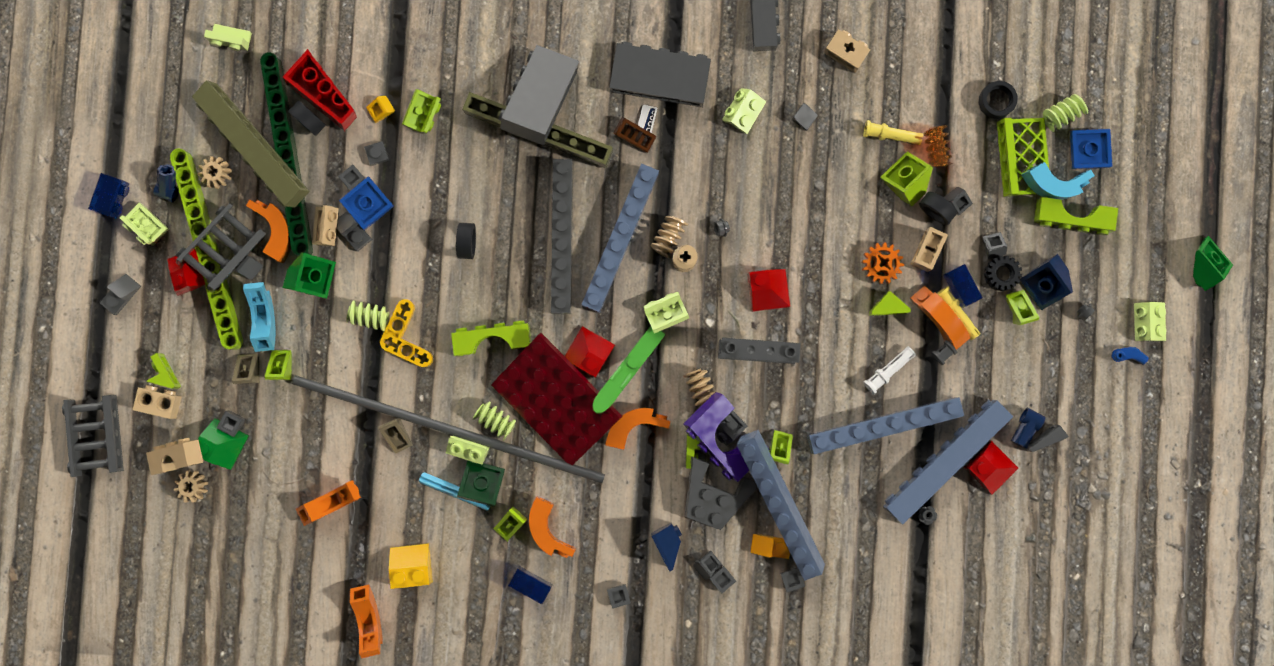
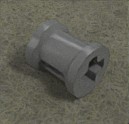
M945 340L944 345L931 354L941 365H944L950 356L956 355L958 352L949 341Z

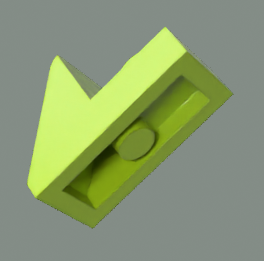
M1024 290L1006 295L1005 300L1013 313V324L1023 325L1039 320L1040 317Z
M156 353L150 356L153 361L151 365L159 374L148 379L146 382L171 389H179L181 385L163 353Z
M688 434L686 437V469H691V457L698 458V453H695V449H701L698 447L699 442L696 439H692Z

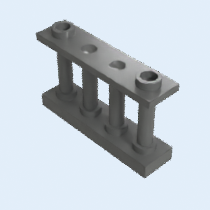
M230 203L226 207L221 206L215 213L217 217L186 249L183 247L176 254L178 257L176 264L179 265L184 260L207 279L209 284L206 289L211 293L224 282L266 235L261 229L256 233L254 231L251 232L229 213L233 206ZM224 218L242 233L248 242L244 246L237 245L218 229L216 225ZM211 232L234 251L233 254L235 256L231 260L224 259L205 243L203 239ZM196 246L221 265L220 268L222 270L218 274H212L190 255Z
M722 338V340H719L718 359L795 364L800 361L801 343Z
M104 395L101 402L75 405V400H63L62 413L65 416L69 456L67 469L70 477L82 476V470L104 467L109 469V473L124 471L117 395ZM103 411V421L77 424V412ZM98 429L105 431L106 438L103 441L79 443L78 432ZM101 448L107 450L106 460L81 462L80 451Z

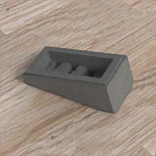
M1052 425L1030 442L1025 450L1035 452L1062 441L1069 436L1060 425Z

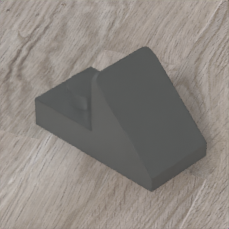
M348 211L337 219L338 231L357 252L373 240Z
M125 274L107 286L110 291L100 304L113 315H118L140 289L141 285Z

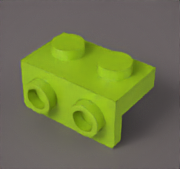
M415 89L401 125L422 134L430 132L434 125L433 117L439 112L441 103H439L441 98Z

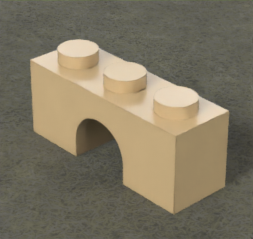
M190 438L153 447L154 451L146 453L151 475L203 463L199 440L190 441Z

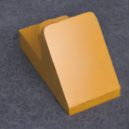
M753 534L750 553L769 558L789 559L790 551L783 538Z

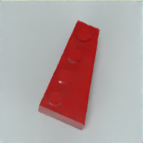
M308 49L284 74L283 79L287 86L344 131L357 118L352 106Z

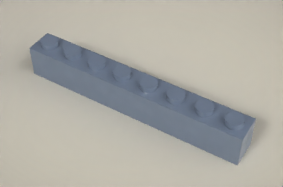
M641 163L581 304L583 307L600 314L658 178L659 170Z
M954 397L809 434L807 439L811 454H818L963 417L964 412L960 397Z
M988 400L981 406L982 411L978 414H973L967 420L968 424L964 428L960 427L953 434L955 437L951 441H945L940 446L941 450L937 454H932L926 460L927 464L923 468L919 467L913 472L912 475L914 477L909 482L907 480L899 486L900 490L895 495L891 494L885 500L886 504L883 507L900 524L903 525L1013 418L998 400Z
M759 429L741 436L737 446L804 581L822 575L825 563Z

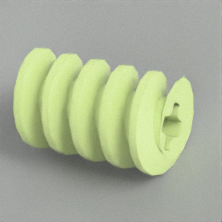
M1073 94L1070 98H1065L1063 102L1060 101L1056 105L1051 106L1050 109H1045L1043 111V118L1045 119L1046 126L1054 132V126L1057 129L1062 128L1061 122L1065 126L1068 125V119L1073 122L1075 121V116L1077 118L1082 117L1081 112L1085 115L1088 114V108L1081 97Z
M353 300L348 308L346 322L350 321L352 325L358 322L359 326L365 324L367 328L373 325L374 329L380 327L382 331H385L389 321V312H386L384 306L381 311H378V305H375L372 310L369 303L366 308H363V302H360L357 307L356 302Z
M490 401L482 404L472 419L475 420L479 417L478 423L482 424L485 422L484 428L486 429L492 426L491 433L498 430L497 437L500 438L504 435V441L513 430L516 420L508 422L510 416L507 415L503 418L502 410L496 413L497 406L490 409Z

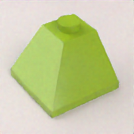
M907 151L880 178L901 200L913 206L926 194L933 168Z

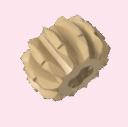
M210 156V161L203 160L204 166L199 165L202 172H199L198 176L203 177L201 183H207L208 188L214 186V188L219 189L220 184L223 186L227 185L226 179L231 180V177L227 175L232 172L230 168H227L229 163L223 162L221 157L216 159ZM215 169L218 170L217 174L215 173V176H213L212 172H215Z
M187 470L185 474L178 475L180 480H175L174 482L178 485L177 488H174V491L180 492L177 498L183 497V502L185 503L189 502V500L195 503L197 499L201 500L204 498L202 493H207L208 491L204 488L205 485H208V482L202 481L205 478L204 475L199 476V471L192 473L190 470ZM189 483L193 484V486L191 487L193 490L189 489L191 486Z

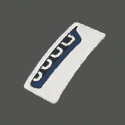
M642 106L638 126L652 133L657 107ZM639 131V133H638V135H637V137H636L637 140H639V138H640V136H641V134H642L641 131ZM646 135L643 141H647L649 136Z

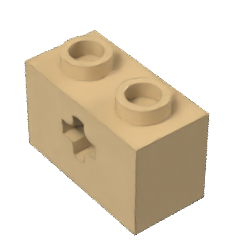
M838 29L825 49L824 54L856 73L871 49L867 48L868 45L863 41L853 39L849 32ZM847 47L851 48L849 52L845 51Z

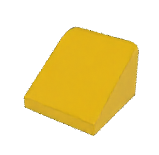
M378 96L366 107L375 123L395 112L386 96Z

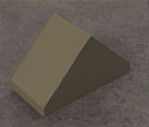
M257 353L238 355L232 378L233 384L260 383Z
M394 419L378 427L395 453L413 446L401 419Z

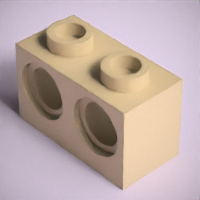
M932 227L926 229L910 264L926 272L931 271L948 235Z
M146 385L145 388L138 387L133 406L134 411L168 419L177 418L182 396L176 395V391L164 389V392L157 391L158 387ZM148 394L152 398L149 404H147L146 402V396ZM166 399H169L170 401L169 408H166L164 406V401Z

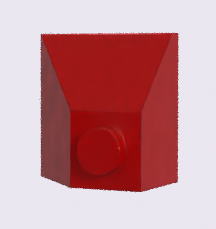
M194 249L190 255L199 262L196 249ZM177 256L167 259L171 281L177 296L205 285L203 275L183 260L177 265Z
M786 269L754 271L747 274L752 312L790 307Z
M582 326L565 357L574 366L597 378L615 344Z
M990 441L964 467L991 495L1019 469L993 441Z

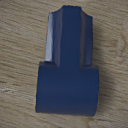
M160 165L157 169V183L153 193L155 196L170 202H174L179 195V189L176 186V171L172 165Z
M1028 407L1023 411L1019 419L1020 424L1010 440L1027 449L1035 432L1039 431L1045 422V416Z

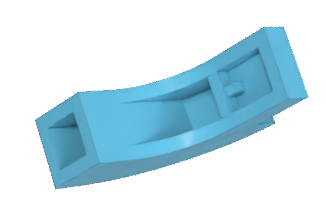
M1045 162L1034 166L1022 174L1027 185L1036 194L1060 200L1083 193L1081 188L1090 183L1089 179L1095 176L1090 169L1069 181H1061L1051 173Z
M263 282L244 284L243 291L251 312L252 327L250 341L254 351L274 350L276 326L270 292L266 291Z

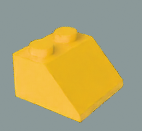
M429 543L390 548V589L430 585L433 582Z

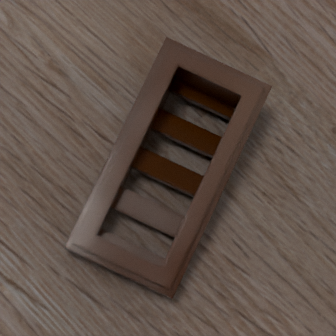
M624 117L620 119L613 134L647 153L657 137ZM625 124H628V127L624 134H621V131L623 130ZM632 128H635V131L633 132L631 138H628V135ZM639 131H641L642 134L639 140L635 142L634 140L636 139ZM648 135V140L646 141L645 145L642 146L641 143L643 142L645 136Z

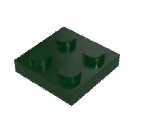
M467 460L457 497L495 507L505 469L484 463L481 465Z

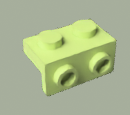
M214 24L213 31L205 30L204 37L213 46L221 47L223 45L235 51H240V49L248 51L252 33L242 29Z
M741 88L735 94L730 107L726 109L722 120L725 123L732 124L742 133L748 134L766 101L751 89Z
M138 203L127 216L122 215L120 217L124 222L122 225L128 231H134L137 234L136 238L144 245L147 243L154 246L169 230L142 203Z
M679 292L667 294L664 298L651 301L643 306L654 334L689 319Z
M1142 302L1134 304L1135 341H1166L1165 303Z
M450 436L446 454L483 465L490 447L456 436Z

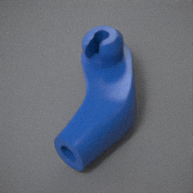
M1136 347L1115 349L1111 355L1112 359L1116 362L1133 359L1142 365L1149 359L1148 356Z

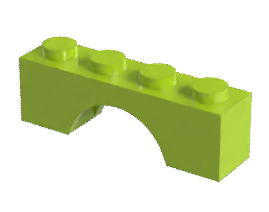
M1041 197L1036 202L1034 222L1040 223V226L1043 227L1057 225L1059 229L1063 230L1078 228V232L1088 233L1091 230L1097 231L1096 234L1108 235V233L1116 231L1118 208L1099 205L1094 207L1087 217L1078 218L1070 215L1065 210L1062 200Z
M514 321L511 326H505V323L494 324V328H486V325L475 326V330L467 331V328H458L455 333H451L453 353L456 357L475 354L479 344L489 337L503 338L511 349L526 348L531 343L530 327L524 321Z

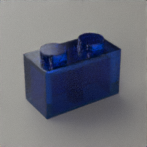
M101 173L88 209L117 219L123 210L122 203L129 193L128 186L130 183Z
M965 264L943 274L955 299H959L961 308L983 298Z
M519 566L508 586L543 604L553 584Z

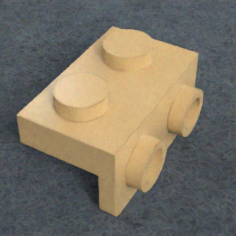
M328 205L316 207L312 245L335 246L339 208Z

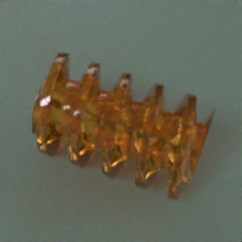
M947 125L936 126L923 133L925 137H929L925 140V144L930 145L926 148V151L932 152L927 156L928 159H932L928 163L932 167H944L953 164L947 161L952 158V155L946 154L951 148L945 147L950 140H944V137L949 135V133L942 131L947 128Z

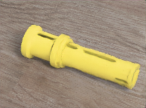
M867 120L863 137L872 136L879 138V140L887 138L921 145L923 133L890 128L885 123L880 125Z
M946 286L937 294L962 321L970 335V341L978 337L981 333L959 305V299H955L950 292V287Z

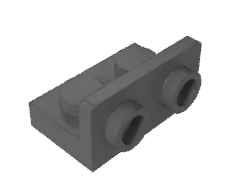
M732 411L718 425L715 435L721 443L727 446L748 426Z

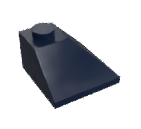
M1058 254L1019 279L1041 310L1073 292L1069 269Z
M672 522L651 533V537L669 572L674 568L681 543L679 537L682 535L678 526H673Z

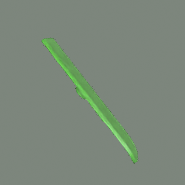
M651 326L597 394L592 405L595 413L606 411L614 403L666 334L662 331L654 334Z

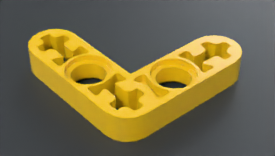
M403 299L398 302L381 337L380 345L385 351L420 367H428L433 362V355L429 351L402 339L415 311L414 303ZM409 303L408 307L411 309L404 313L403 316L407 317L405 321L403 318L397 317V314L402 315L403 309L401 306ZM396 320H400L403 323V327L399 331H395L392 326ZM393 338L392 342L399 345L398 349L394 346L387 348L385 340ZM405 345H409L412 348V353L409 356L402 354L401 350ZM416 349L419 350L417 352L419 355L424 356L426 353L429 361L422 364L421 359L415 357V360H412Z

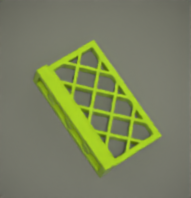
M1004 118L997 122L1003 197L1035 195L1036 193L1030 190L1029 186L1026 190L1019 191L1018 183L1023 179L1022 174L1034 167L1033 164L1037 159L1041 163L1045 162L1049 168L1045 119ZM1032 123H1039V132L1037 134L1029 128ZM1013 124H1019L1023 128L1019 135L1014 132ZM1025 132L1033 137L1029 144L1021 138ZM1018 141L1025 147L1021 154L1015 150V144ZM1035 141L1041 145L1039 153L1031 147ZM1027 151L1035 156L1031 163L1023 157ZM1019 160L1027 166L1022 173L1017 169Z

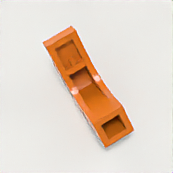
M258 199L256 202L249 200L246 206L265 217L271 227L270 239L262 252L278 262L284 263L291 251L285 213L272 203H269L267 207L265 203Z
M924 286L910 298L934 322L941 332L943 339L949 341L956 350L970 339V335L962 321L936 292L933 293Z
M651 408L631 410L623 414V417L611 427L605 445L624 450L627 436L635 426L652 424L669 428L671 421L667 420L668 416L656 414V417H652L654 409Z
M351 480L333 491L296 508V511L303 525L306 526L361 498L359 489Z
M536 496L529 514V527L534 541L550 556H552L556 549L558 550L557 554L568 558V556L573 557L576 548L558 540L549 530L548 518L554 503Z
M369 584L351 588L350 605L358 624L359 655L361 659L381 654L380 644H383L380 617L373 592Z

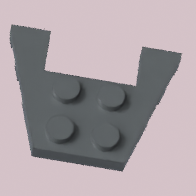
M692 456L685 516L721 530L758 487L754 480L744 476L741 478L735 494L706 484L702 480L709 463Z

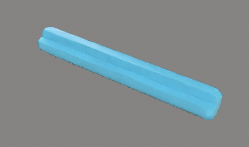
M425 472L421 474L419 478L421 484L458 498L459 486ZM458 498L460 500H463L485 510H489V508L491 507L481 503Z

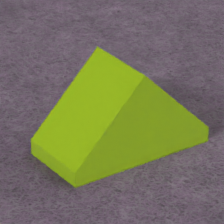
M888 291L869 311V316L907 314L911 312V309L891 291Z
M272 350L265 373V380H291V350Z
M774 430L769 448L774 461L789 464L792 434Z
M513 506L493 529L508 542L525 523L527 518Z

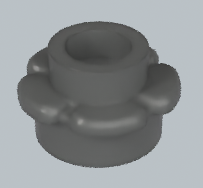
M722 218L714 222L716 235L718 237H726L727 232L730 231L728 222Z
M1083 304L1077 311L1079 313L1077 317L1085 321L1095 311L1091 307L1092 304L1088 306Z
M923 506L919 510L918 518L920 522L930 525L937 519V513L932 506Z

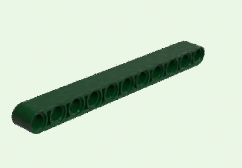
M266 52L261 56L260 64L275 151L302 182L291 114L288 112L290 108L286 84L283 79L282 62L274 53ZM275 59L274 65L268 67V62ZM278 78V82L275 85H271V80ZM277 96H281V101L274 104V99ZM284 114L283 121L277 122L278 116ZM283 133H287L286 140L280 141V136ZM290 151V157L284 160V153ZM304 197L296 206L300 208L298 215L293 216L294 207H285L291 249L297 256L300 255L299 247L302 244L306 245L304 253L310 255L313 253ZM302 225L303 232L297 235L296 228Z

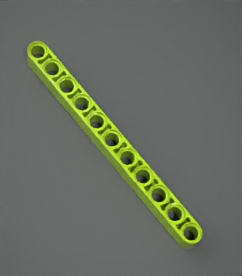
M177 148L171 152L170 160L176 171L177 186L192 240L194 241L199 236V229L201 227L206 228L211 221L194 159L189 152ZM184 154V161L179 163V157ZM189 172V179L184 181V175ZM194 190L195 196L189 199V193ZM196 209L200 210V214L198 217H194V211ZM210 232L203 241L219 254L215 236ZM198 246L195 247L199 263L208 270L209 265L214 263L215 270L211 273L218 274L222 270L220 268L221 265L209 255L204 254V251ZM203 276L205 281V287L207 288L209 283L207 282V279ZM225 279L217 291L213 293L208 289L206 291L221 345L229 350H238L243 345V337L227 279ZM221 300L225 301V307L223 309L219 308V302ZM226 318H229L230 325L226 328L224 326V320ZM234 336L235 344L230 346L229 338Z

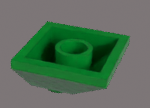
M1209 236L1203 240L1196 251L1193 269L1194 281L1204 291L1223 281L1233 266L1231 261Z
M301 253L287 269L282 288L327 299L336 262Z
M214 418L198 438L202 458L209 463L232 470L249 435L239 430L235 437L217 429L220 420Z

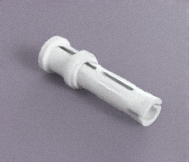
M907 346L885 367L877 369L869 380L863 381V384L875 395L883 384L889 383V378L916 356L915 352Z

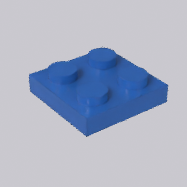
M1110 129L1070 131L1072 169L1112 167Z
M369 176L339 200L363 230L369 228L394 207Z

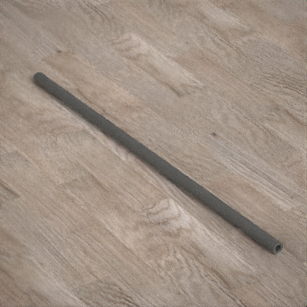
M297 375L294 376L292 381L293 385L599 483H603L605 474L575 464L572 466L565 461Z

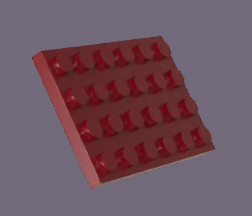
M542 333L538 334L491 384L566 463L572 466L623 417L612 405L602 413H595L593 411L592 405L599 391Z

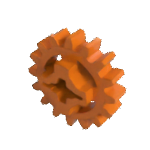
M886 242L882 244V247H880L879 243L875 244V249L869 247L870 253L865 252L863 254L867 259L861 261V263L866 264V267L862 269V271H868L866 278L872 276V282L878 279L879 284H883L884 280L887 284L891 283L890 278L896 280V274H902L899 267L904 266L903 263H900L903 256L897 255L900 250L894 251V245L892 244L887 247ZM878 251H885V252H888L889 254H888V255H882V254H881L880 252H878ZM871 258H872L873 261H874L872 268H871V264H870ZM893 259H894V261H895V267H894V268L892 267V260H893ZM885 260V266L880 267L881 261ZM883 272L887 276H880L876 273Z

